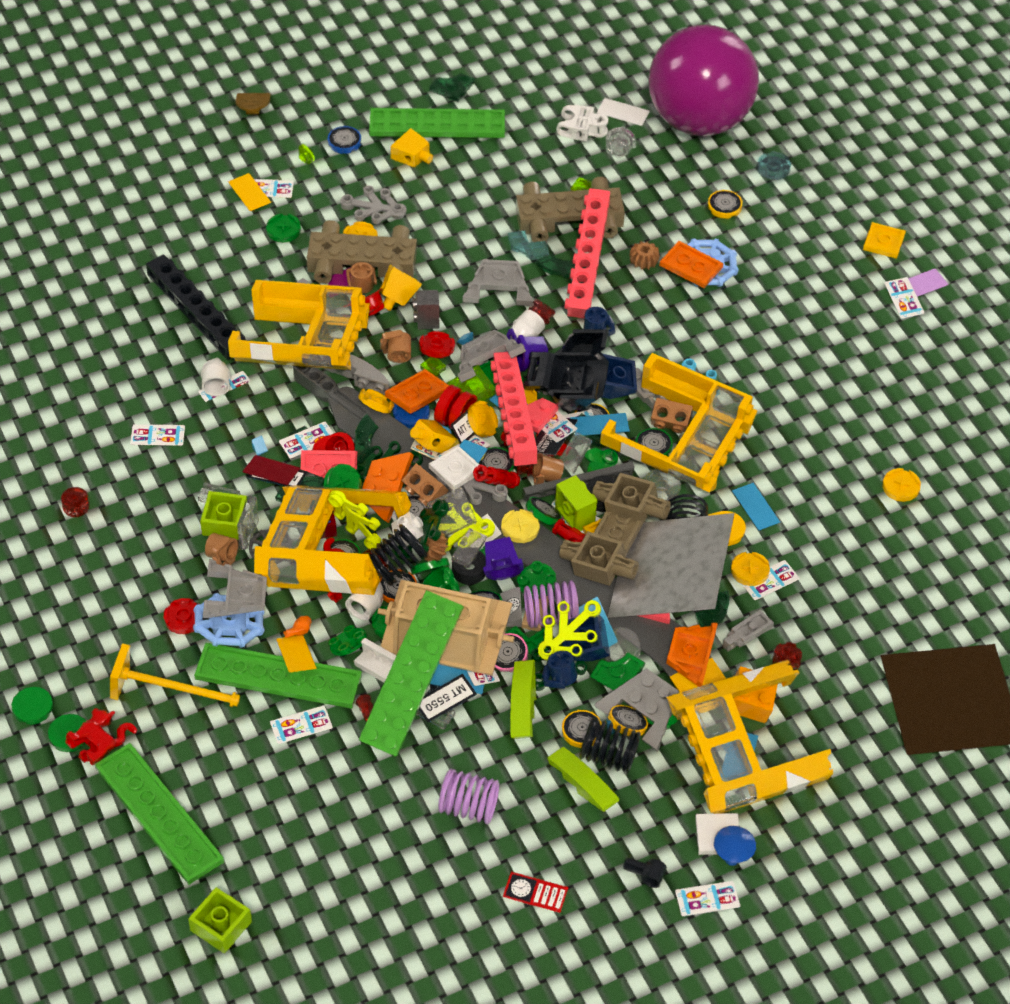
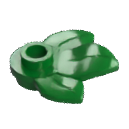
M592 448L583 454L590 461L587 472L615 466L618 462V455L613 449L602 451L598 448Z

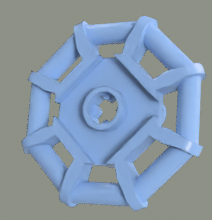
M694 238L687 244L724 263L723 268L720 270L721 274H724L722 276L717 274L708 285L721 287L729 278L738 274L737 252L722 244L719 239L696 240ZM729 261L730 266H726L725 262Z
M214 593L208 600L225 602L226 595ZM204 602L197 604L193 609L195 613V625L193 626L195 633H200L212 642V645L215 647L218 645H228L242 648L255 637L263 635L265 631L263 627L264 610L211 617L208 620H203ZM249 618H255V622L249 621ZM245 630H250L249 633L243 636ZM222 636H235V638L222 637Z

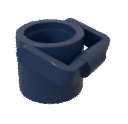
M596 306L585 311L583 329H607L608 325L611 328L608 330V337L616 333L615 323L605 309Z
M557 651L551 654L542 673L544 686L564 689L566 686L573 684L578 677L573 655L568 651Z

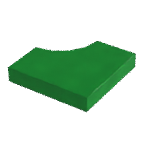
M630 653L613 662L600 659L590 678L614 691L638 675L646 663Z

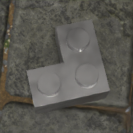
M438 290L416 291V298H413V309L417 311L413 312L414 322H417L418 330L439 329Z

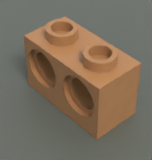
M656 398L651 416V425L658 429L668 428L676 433H683L691 422L693 406ZM664 412L667 416L659 417L658 414ZM684 417L685 420L679 422L676 420V418Z
M417 463L401 480L406 485L404 489L411 495L416 493L420 496L418 500L425 506L428 504L432 506L436 500H442L449 491L441 482ZM420 479V482L414 485L415 481ZM434 489L433 493L428 496V492Z

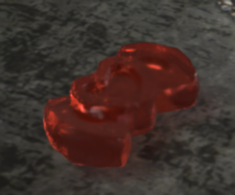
M365 694L359 696L355 704L362 712L364 720L367 721L373 709V704L371 703V696Z

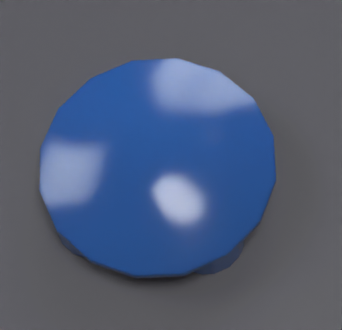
M728 826L717 833L714 839V848L728 865L734 866L737 863L748 861L755 854L756 841L747 829L740 826Z

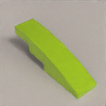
M535 660L514 662L510 714L512 739L533 737L532 719H535L534 700H536Z
M565 747L560 748L547 757L549 764L562 772L563 779L575 786L580 796L601 811H606L619 801V797L608 785Z

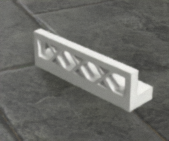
M364 638L361 641L363 652L354 660L355 666L385 682L396 655Z

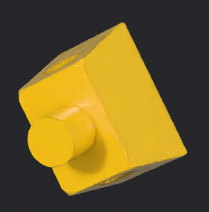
M411 128L391 145V159L411 167H416L422 161L430 164L433 160V155L429 151V142Z
M390 264L381 286L382 289L380 290L386 296L383 302L384 308L391 311L396 302L404 306L421 287L422 283Z
M419 419L410 431L411 437L424 448L439 453L452 448L456 441V438L435 420Z

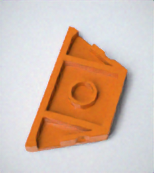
M407 452L373 460L362 489L401 492L404 484L401 480L408 473L414 455ZM369 505L385 522H390L394 511L392 506Z
M711 623V626L700 627V625L677 627L672 638L666 664L700 688L703 685L718 623Z

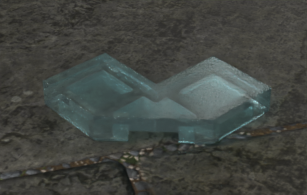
M525 231L508 233L511 250L517 253L521 252L531 260L549 258L546 241L528 243Z

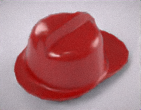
M382 288L365 297V303H370L369 316L376 314L385 307L379 293ZM348 303L343 307H349L351 306V303Z
M337 432L317 440L312 450L354 451L355 445L347 433Z

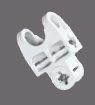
M567 105L563 107L561 115L566 120L559 122L556 130L559 135L570 139L587 141L588 136L601 138L608 134V128L606 127L608 117L604 114L594 113V107ZM565 111H571L573 114H567ZM560 127L568 128V131H563Z

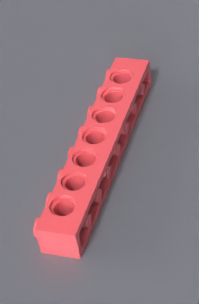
M589 188V193L584 198L586 210L582 209L581 220H583V224L579 225L578 231L581 237L580 239L577 238L576 241L578 253H574L573 264H575V268H571L570 279L573 280L572 283L568 284L567 294H570V296L566 298L564 309H567V316L584 318L585 311L591 308L610 203V191Z
M508 352L494 353V361H490L491 371L495 372L493 373L494 384H497L495 385L496 396H500L498 397L499 408H502L501 420H505L503 422L504 433H508L506 434V444L510 446L508 448L509 458H513L514 466L537 464V446L517 356L511 358Z

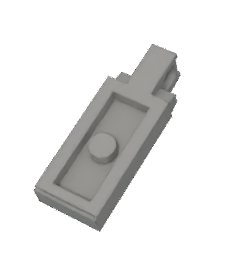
M759 610L731 628L727 635L728 637L724 639L723 647L727 651L734 649L736 646L740 648L771 629L774 622Z

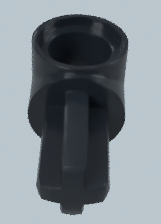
M627 858L623 869L641 875L642 882L645 885L658 888L661 885L667 866L657 859H651L645 864Z

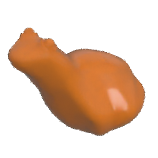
M300 616L294 622L292 628L283 632L285 638L306 634L311 626V618L309 616Z

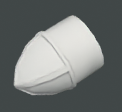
M525 310L518 319L514 320L511 329L514 330L517 338L519 335L537 337L545 329V323L536 312Z
M219 358L208 360L201 370L202 389L211 396H221L227 393L230 388V370ZM227 383V387L222 389V384Z
M379 582L374 595L352 593L349 596L345 605L353 616L366 621L381 607L383 602L381 582ZM352 602H358L366 611L363 614L358 613L352 607Z

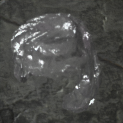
M617 127L607 132L605 139L606 152L610 156L617 159L625 157L632 148L636 147L635 135L627 128Z

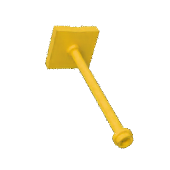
M126 644L121 645L110 675V699L114 700L119 699L124 682L128 678L228 702L230 707H238L240 695L236 692L230 695L131 671L130 645Z

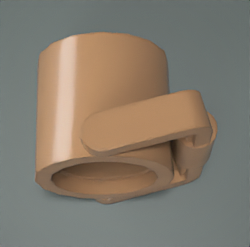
M358 262L346 270L348 287L362 288V293H368L373 289L374 285H377L375 269L369 263Z
M402 330L383 333L380 340V348L384 354H387L390 361L395 363L407 362L411 359V336Z
M541 453L537 454V464L533 465L532 473L534 485L544 483V481L549 482L561 479L564 469L563 461Z
M212 533L206 541V556L223 566L225 564L232 565L236 561L235 557L238 552L237 539Z

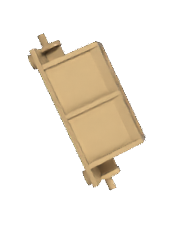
M401 580L394 602L390 601L387 609H378V614L386 615L385 624L387 625L380 647L397 655L426 590L463 605L464 609L439 662L440 665L493 676L502 642H514L515 639L514 636L504 635L512 603Z

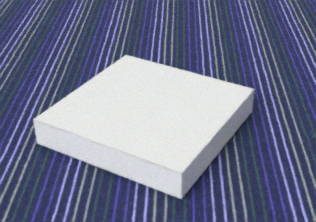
M456 446L429 463V469L454 491L474 478L473 470L479 464L463 449Z
M738 813L696 814L698 854H717L714 848V839L717 833L728 826H739Z

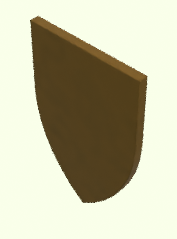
M237 93L236 105L240 109L245 110L246 114H259V111L269 104L271 93Z

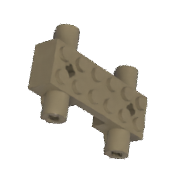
M596 177L591 182L592 189L610 191V203L604 237L605 239L613 238L618 234L617 227H624L625 211L620 187L609 188L608 180L605 177ZM526 183L523 186L524 195H516V214L520 235L531 234V239L535 244L544 243L548 240V233L555 232V222L581 220L582 209L586 210L584 198L585 195H588L589 190L541 193L538 183Z
M327 220L323 223L322 232H311L307 252L308 272H314V279L318 283L327 284L331 281L332 274H343L344 265H354L358 262H366L372 267H378V277H385L391 264L414 278L417 239L409 238L410 230L406 226H395L392 230V237L339 234L340 225L336 221Z
M620 473L614 484L597 481L593 487L592 494L595 495L598 501L604 502L606 509L595 532H587L582 543L564 540L559 552L560 558L571 561L574 575L608 586L611 585L615 575L631 580L636 577L639 562L625 557L647 516L665 520L669 515L671 507L670 501L657 498L655 482Z

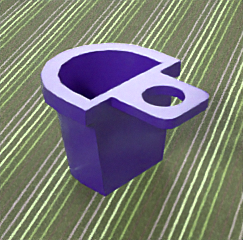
M513 329L508 330L507 338L510 340L512 336V339L516 340L517 344L522 343L526 352L517 355L520 372H524L529 367L530 352H548L543 336L524 337L519 335L517 338Z
M510 536L485 542L486 567H483L487 578L505 580L515 577L523 571L522 558L518 559Z

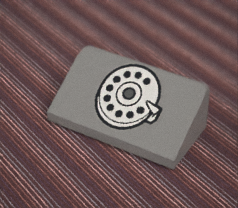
M520 587L500 593L502 601L512 603L507 627H522Z

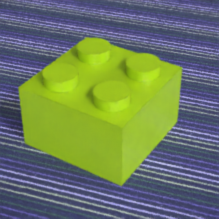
M575 475L556 484L555 508L570 527H575L581 532L584 526L595 522L597 498L588 491L583 481H580Z
M209 491L200 520L202 535L210 536L212 533H217L240 540L248 513L247 496Z
M217 887L188 918L190 931L224 954L252 922L250 909Z

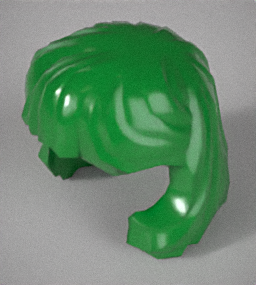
M448 566L436 568L421 583L460 592L458 582Z

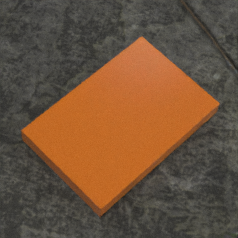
M678 241L660 260L659 266L705 288L720 272L724 263Z
M424 369L386 390L385 397L412 414L440 398L443 391L449 385Z

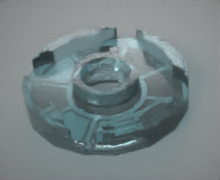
M770 152L767 155L765 153L759 157L757 169L763 177L779 180L789 175L791 162L782 153Z

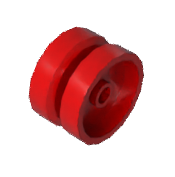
M449 385L437 402L434 420L444 426L449 425V428L453 429L450 424L467 411L471 404L477 402V396L467 391L463 392L461 388L454 385Z

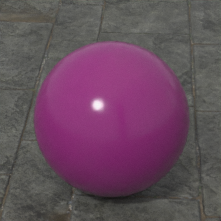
M694 25L674 33L659 47L649 70V92L657 112L673 128L693 136L717 135L735 127L746 117L752 108L759 88L758 66L748 45L735 33L716 25Z

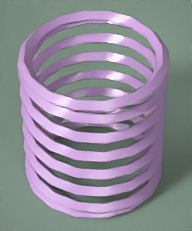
M570 580L567 588V583L563 581V601L570 605V611L568 612L569 620L579 616L578 597L574 582ZM556 582L554 587L558 606L562 600L560 586ZM541 583L540 596L544 618L548 615L545 587ZM548 583L547 593L551 611L550 615L555 618V624L559 625L560 612L558 611L557 620L554 611L553 588ZM526 585L524 588V602L528 625L530 628H537L539 624L544 627L545 625L540 615L537 586H532L536 620L534 621L531 590ZM548 618L546 622L548 625L552 624L553 620L552 618H550V620Z
M455 769L448 770L440 793L439 812L443 813L446 809L447 815L451 813L457 783L461 777V785L453 811L454 816H458L465 784L469 778L461 817L464 819L467 815L472 787L476 781V790L469 811L470 821L473 820L478 804L479 792L484 782L476 820L479 823L482 819L487 792L491 785L484 816V823L486 825L489 824L497 803L499 793L498 780L494 781L492 778L488 781L485 776L480 779L478 775L472 778L470 773L464 775L462 771L457 774Z

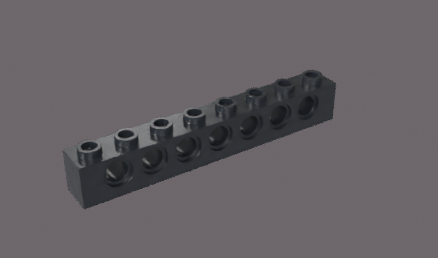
M164 254L147 262V276L227 360L232 359L229 355L228 340L232 331H237L233 323L228 322L224 314L215 308L213 302L208 301L204 293L195 287L192 280H188L183 271L178 269L174 262ZM240 333L241 340H246L245 336Z

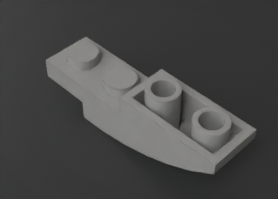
M351 354V370L324 368V370L354 379V385L361 389H372L384 395L385 391L389 389V381L378 369ZM325 355L324 367H334L331 365L330 356Z

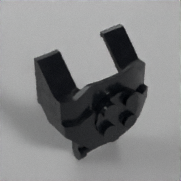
M573 329L563 347L556 353L530 352V363L523 388L526 390L539 389L547 391L563 411L588 410L591 403L602 397L604 393L609 361L601 351L606 348L609 331L607 329ZM537 361H539L536 381H534Z

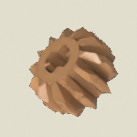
M640 241L639 244L634 243L633 248L630 250V261L634 264L635 268L640 267L641 270L643 268L649 270L650 267H655L659 261L658 247H655L654 243L649 244L648 241L646 243Z
M441 532V536L437 541H433L428 537L426 542L429 546L428 557H425L423 560L439 561L442 555H447L445 550L448 548L446 545L448 539L445 538L444 533Z

